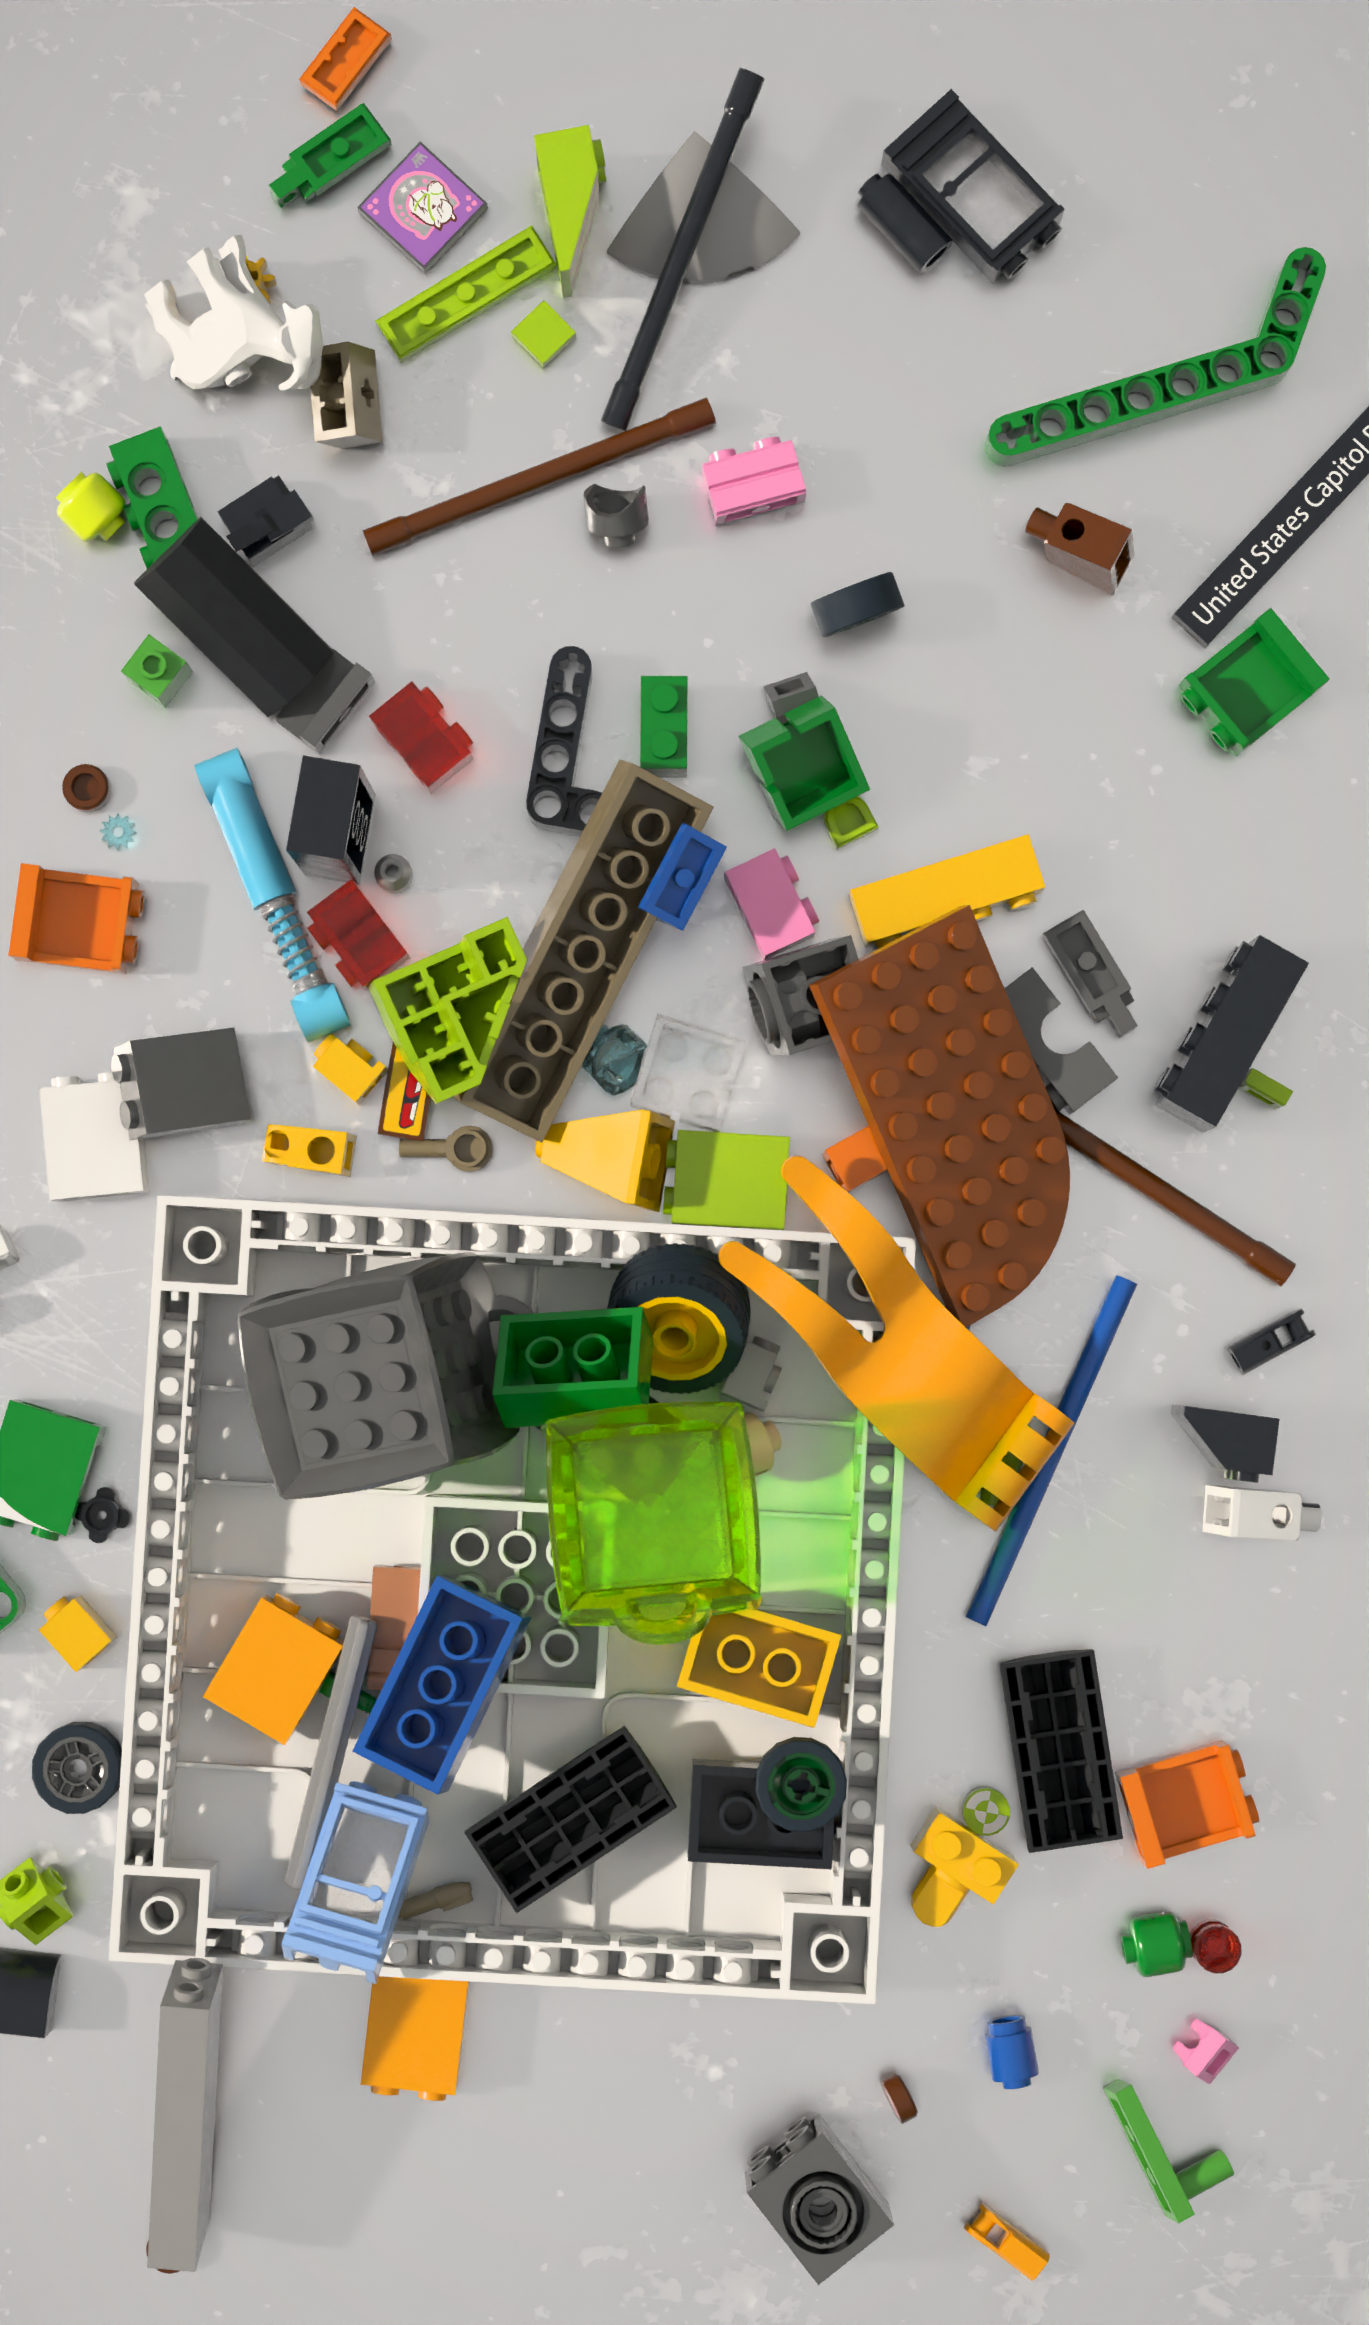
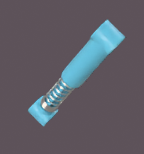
M238 747L195 764L194 767L199 781L216 814L254 910H261L260 913H262L263 919L269 921L270 925L267 931L274 934L275 937L272 943L278 944L277 954L284 958L282 966L289 970L286 978L293 980L290 987H292L291 990L295 994L290 1002L306 1041L309 1043L351 1026L346 1008L335 984L326 982L327 979L323 969H318L315 961L318 960V957L313 958L310 950L313 948V945H308L306 940L309 934L303 933L301 926L304 922H299L296 916L299 910L293 909L296 902L292 897L297 894V891L254 791L253 781Z

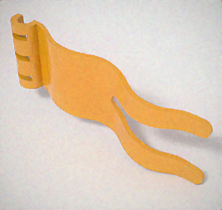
M798 1155L787 1158L781 1167L782 1178L829 1230L856 1268L884 1324L882 1336L874 1342L867 1341L843 1316L815 1293L779 1267L737 1241H729L721 1247L719 1251L721 1266L744 1283L786 1320L813 1351L845 1396L907 1459L947 1497L996 1532L1075 1423L1025 1386L941 1304L920 1279L894 1239L865 1207L806 1158ZM1033 1417H1036L1051 1428L1045 1437L1027 1426ZM1007 1452L1025 1464L1019 1473L1001 1461ZM982 1487L999 1499L993 1509L976 1497Z

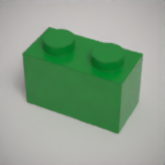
M641 676L640 767L658 777L687 778L688 676Z

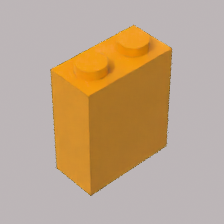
M276 1593L274 1598L268 1595L260 1598L203 1697L285 1745L291 1739L341 1654L344 1640L339 1638L342 1630L321 1617H317L315 1622L310 1621L298 1614L301 1608L298 1603L280 1593Z
M379 1976L377 1984L372 1983L360 2085L371 2086V2092L380 2095H398L399 2089L418 2091L419 2098L432 2101L446 2100V2094L455 2095L458 2087L470 1981Z

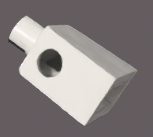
M1213 1485L1205 1486L1202 1532L1228 1537L1298 1541L1300 1531L1317 1532L1320 1528L1322 1519L1320 1505L1316 1503H1302L1300 1493Z

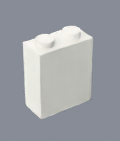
M112 1072L98 1074V1082L80 1084L78 1076L59 1077L51 1079L52 1087L39 1088L49 1200L62 1202L150 1193L145 1139L130 1141L128 1129H125L121 1123L119 1110L123 1100L120 1084L114 1080Z

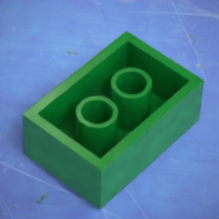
M643 1307L501 1315L492 1395L504 1427L648 1420L653 1341Z

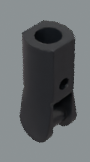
M1302 1308L1289 1313L1228 1347V1352L1242 1375L1316 1335L1314 1329L1308 1330L1301 1315L1304 1314ZM1285 1325L1293 1340L1282 1345L1274 1330Z

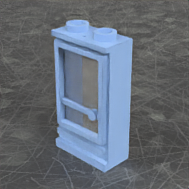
M352 1781L348 1786L336 1782L334 1794L281 1946L284 1958L294 1960L296 1952L319 1958L320 1965L329 1970L338 1971L341 1964L365 1971L367 1982L377 1984L429 1824L428 1809L422 1807V1803L419 1800L407 1795L396 1794L394 1798L376 1794V1789L365 1783Z

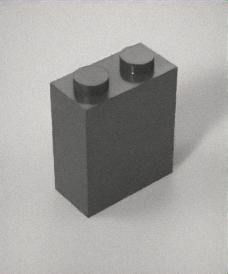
M234 1027L131 1040L113 1048L114 1055L111 1060V1070L114 1080L120 1084L123 1100L119 1110L120 1119L123 1127L128 1129L130 1141L230 1127L251 1119Z

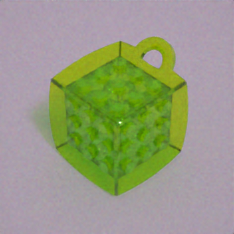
M739 1402L641 1404L577 1413L547 1419L541 1426V1431L546 1440L549 1532L556 1587L561 1609V1616L558 1620L559 1625L563 1628L567 1626H617L623 1634L633 1640L646 1644L665 1645L681 1642L695 1636L705 1628L711 1616L745 1609L757 1610L762 1605L763 1599L760 1594L761 1551L758 1499L743 1405Z

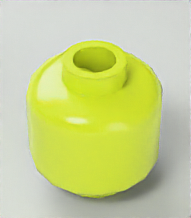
M80 472L55 497L60 502L57 507L58 517L83 541H92L98 535L107 541L125 522L119 516L125 505L124 497L99 473H91L86 476Z

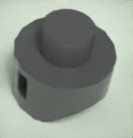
M593 484L584 491L587 529L592 534L604 537V542L607 546L619 548L633 544L635 542V533L643 530L648 525L649 515L644 485L637 490L618 491Z

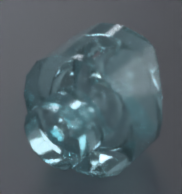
M603 1024L583 1062V1068L609 1094L617 1095L623 1093L638 1082L641 1062L647 1044L628 1025L620 1024L609 1029L607 1025ZM608 1071H610V1073L615 1077L614 1080H613V1078L610 1076V1074L608 1073Z

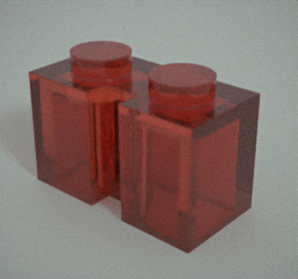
M411 681L369 715L373 726L402 758L427 791L432 794L474 760L471 751L468 749L473 744V741L457 722L451 726L447 724L438 713L444 706L427 686L420 691Z
M352 879L307 911V914L314 922L307 929L323 950L332 945L342 959L335 966L351 987L359 982L367 991L373 980L393 972L410 959L406 950Z

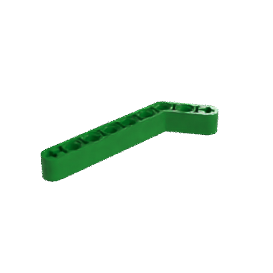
M1308 247L1295 249L1289 254L1278 273L1256 338L1003 415L992 423L987 435L985 451L988 458L999 466H1013L1276 385L1286 376L1296 358L1325 276L1326 264L1324 258L1318 251ZM1303 268L1306 270V280L1299 292L1292 291L1291 289L1298 276L1297 269ZM1276 310H1290L1296 316L1297 323L1294 325H1284L1277 319ZM1267 351L1276 353L1281 359L1282 366L1274 369L1267 367L1263 364L1260 354ZM1220 365L1233 367L1238 374V380L1234 382L1222 380L1217 374L1216 367ZM1177 378L1187 379L1192 383L1195 393L1186 396L1177 393L1173 388L1172 381ZM1132 392L1144 393L1148 396L1151 406L1146 409L1135 408L1128 400V394ZM1089 405L1100 406L1104 409L1107 420L1099 423L1090 421L1084 414V408ZM1044 419H1055L1063 427V433L1058 436H1049L1040 428V422ZM1028 425L1029 434L1023 436L1026 426ZM1001 433H1006L1009 439L1017 438L1014 448L1009 449L1006 442L998 443Z

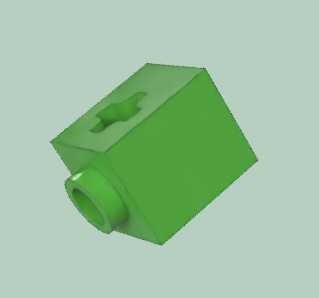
M148 634L121 672L130 683L166 708L191 676L193 670L184 659Z

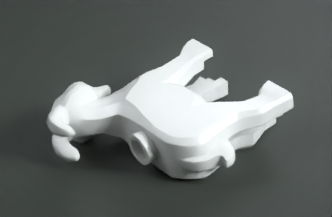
M242 235L231 237L218 250L222 257L220 261H218V258L213 257L209 247L202 249L187 261L205 289L212 310L197 318L193 323L187 321L179 314L175 305L176 292L170 280L159 282L144 294L148 301L145 305L153 317L156 332L163 336L172 347L174 361L171 366L172 378L174 380L180 378L182 382L192 389L212 388L226 384L228 387L238 385L252 375L249 367L263 356L272 357L293 365L294 371L290 378L279 385L281 391L289 392L294 389H306L314 385L320 375L323 337L318 308L312 304L296 308L289 301L283 303L287 319L286 323H284L258 289L245 263L246 247ZM219 262L225 272V276L221 273Z

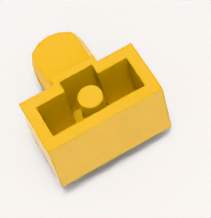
M935 1805L910 1844L915 1854L931 1863L911 1895V1906L916 1917L923 1924L931 1927L944 1926L952 1919L970 1890L991 1904H994L1019 1864L1013 1856L983 1836L976 1834L969 1827Z

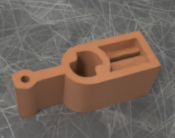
M373 1566L370 1619L377 1622V1629L369 1657L367 1690H382L418 1615L421 1567Z

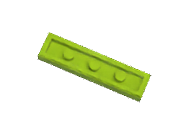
M531 225L375 320L376 325L399 362L402 363L556 269V263Z

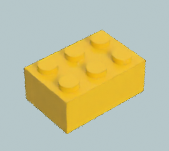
M704 1594L677 1688L815 1728L841 1635Z

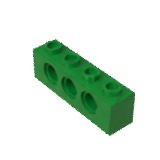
M161 426L110 445L109 449L114 460L106 463L116 489L125 487L130 503L124 505L123 509L132 531L135 532L140 529L142 531L147 546L139 548L147 569L198 520L174 454ZM148 477L161 479L160 489L155 494L142 495L139 493V486L144 479ZM172 519L178 522L177 531L171 537L159 538L155 535L156 527L161 521Z

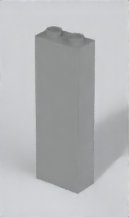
M189 1958L184 1961L175 1960L160 2005L147 2268L195 2272L210 2219L223 1964L210 1963L203 1958Z

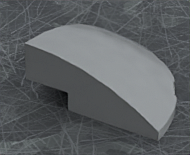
M694 131L663 169L607 249V253L620 263L656 279L660 277L711 147V144ZM731 162L728 165L684 279H687L690 284L724 281L728 275L743 271L749 267L758 269L786 250L800 235V231L785 214Z

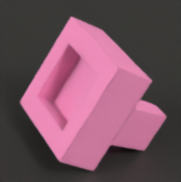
M1195 2019L1190 2026L1200 2036L1199 2045L1189 2049L1188 2046L1177 2041L1173 2046V2050L1188 2070L1196 2077L1211 2084L1239 2047L1221 2032Z

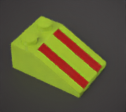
M589 125L534 135L537 168L563 298L571 297L573 294L600 199L599 183L606 182L604 169L606 166L601 139L592 140Z

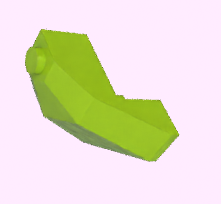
M508 916L464 935L461 941L452 947L373 980L368 987L382 1021L405 1064L435 1104L479 1086L483 1079L493 1047L498 1039L516 986L527 962V958Z

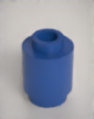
M1012 2015L988 2021L989 2032L985 2034L992 2080L994 2082H1002L1004 2089H1019L1031 2085L1030 2078L1037 2076L1039 2069L1032 2028L1026 2026L1025 2016Z

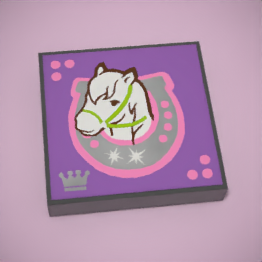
M420 141L357 208L358 212L426 274L487 210L488 204Z

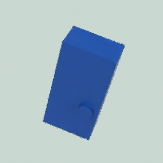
M437 1575L352 1752L437 1795L448 1792L532 1617L447 1575Z

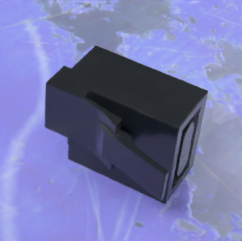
M279 475L275 478L271 476L217 511L231 533L226 536L236 552L243 551L252 567H255L313 529L311 526V522L314 521L313 516L294 489L290 492Z

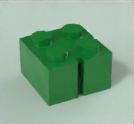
M822 695L784 713L787 722L784 724L774 718L738 736L754 773L761 779L758 782L774 818L786 831L870 790L836 708Z

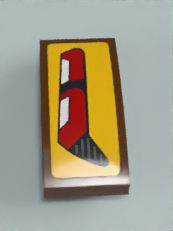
M393 1042L378 1134L424 1141L426 1138L431 1097L410 1072Z

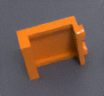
M21 863L8 956L16 961L127 974L128 963L135 964L137 958L138 936H132L134 917L141 918L143 913L144 890H138L139 883L132 877L123 876V879L47 870L43 869L40 865Z
M1222 1740L1115 1772L1141 1863L1147 1869L1166 1864L1164 1859L1241 1836H1244L1246 1839L1256 1836L1253 1824L1259 1822V1815L1252 1796H1244L1239 1778L1246 1777L1241 1756L1237 1749L1230 1751L1229 1745Z

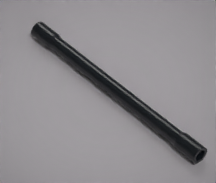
M743 68L738 70L724 106L722 120L622 374L614 385L602 415L601 422L617 429L626 431L641 395L642 383L746 121L751 116L765 81L764 77Z

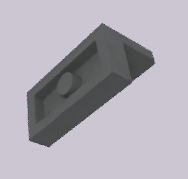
M334 649V654L319 674L289 704L284 706L276 716L278 724L317 754L322 751L375 683L372 673L357 662L354 665Z

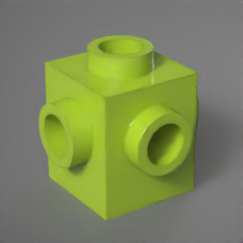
M29 1857L0 1880V1918L11 1930L16 1929L36 1946L73 1917L62 1893L67 1889L65 1882L53 1867L49 1866L44 1869Z

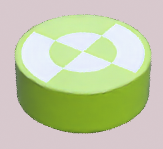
M979 1787L972 1790L965 1797L962 1805V1816L967 1826L973 1832L983 1836H991L1002 1831L1007 1825L1010 1817V1807L1006 1798L998 1790L991 1787Z

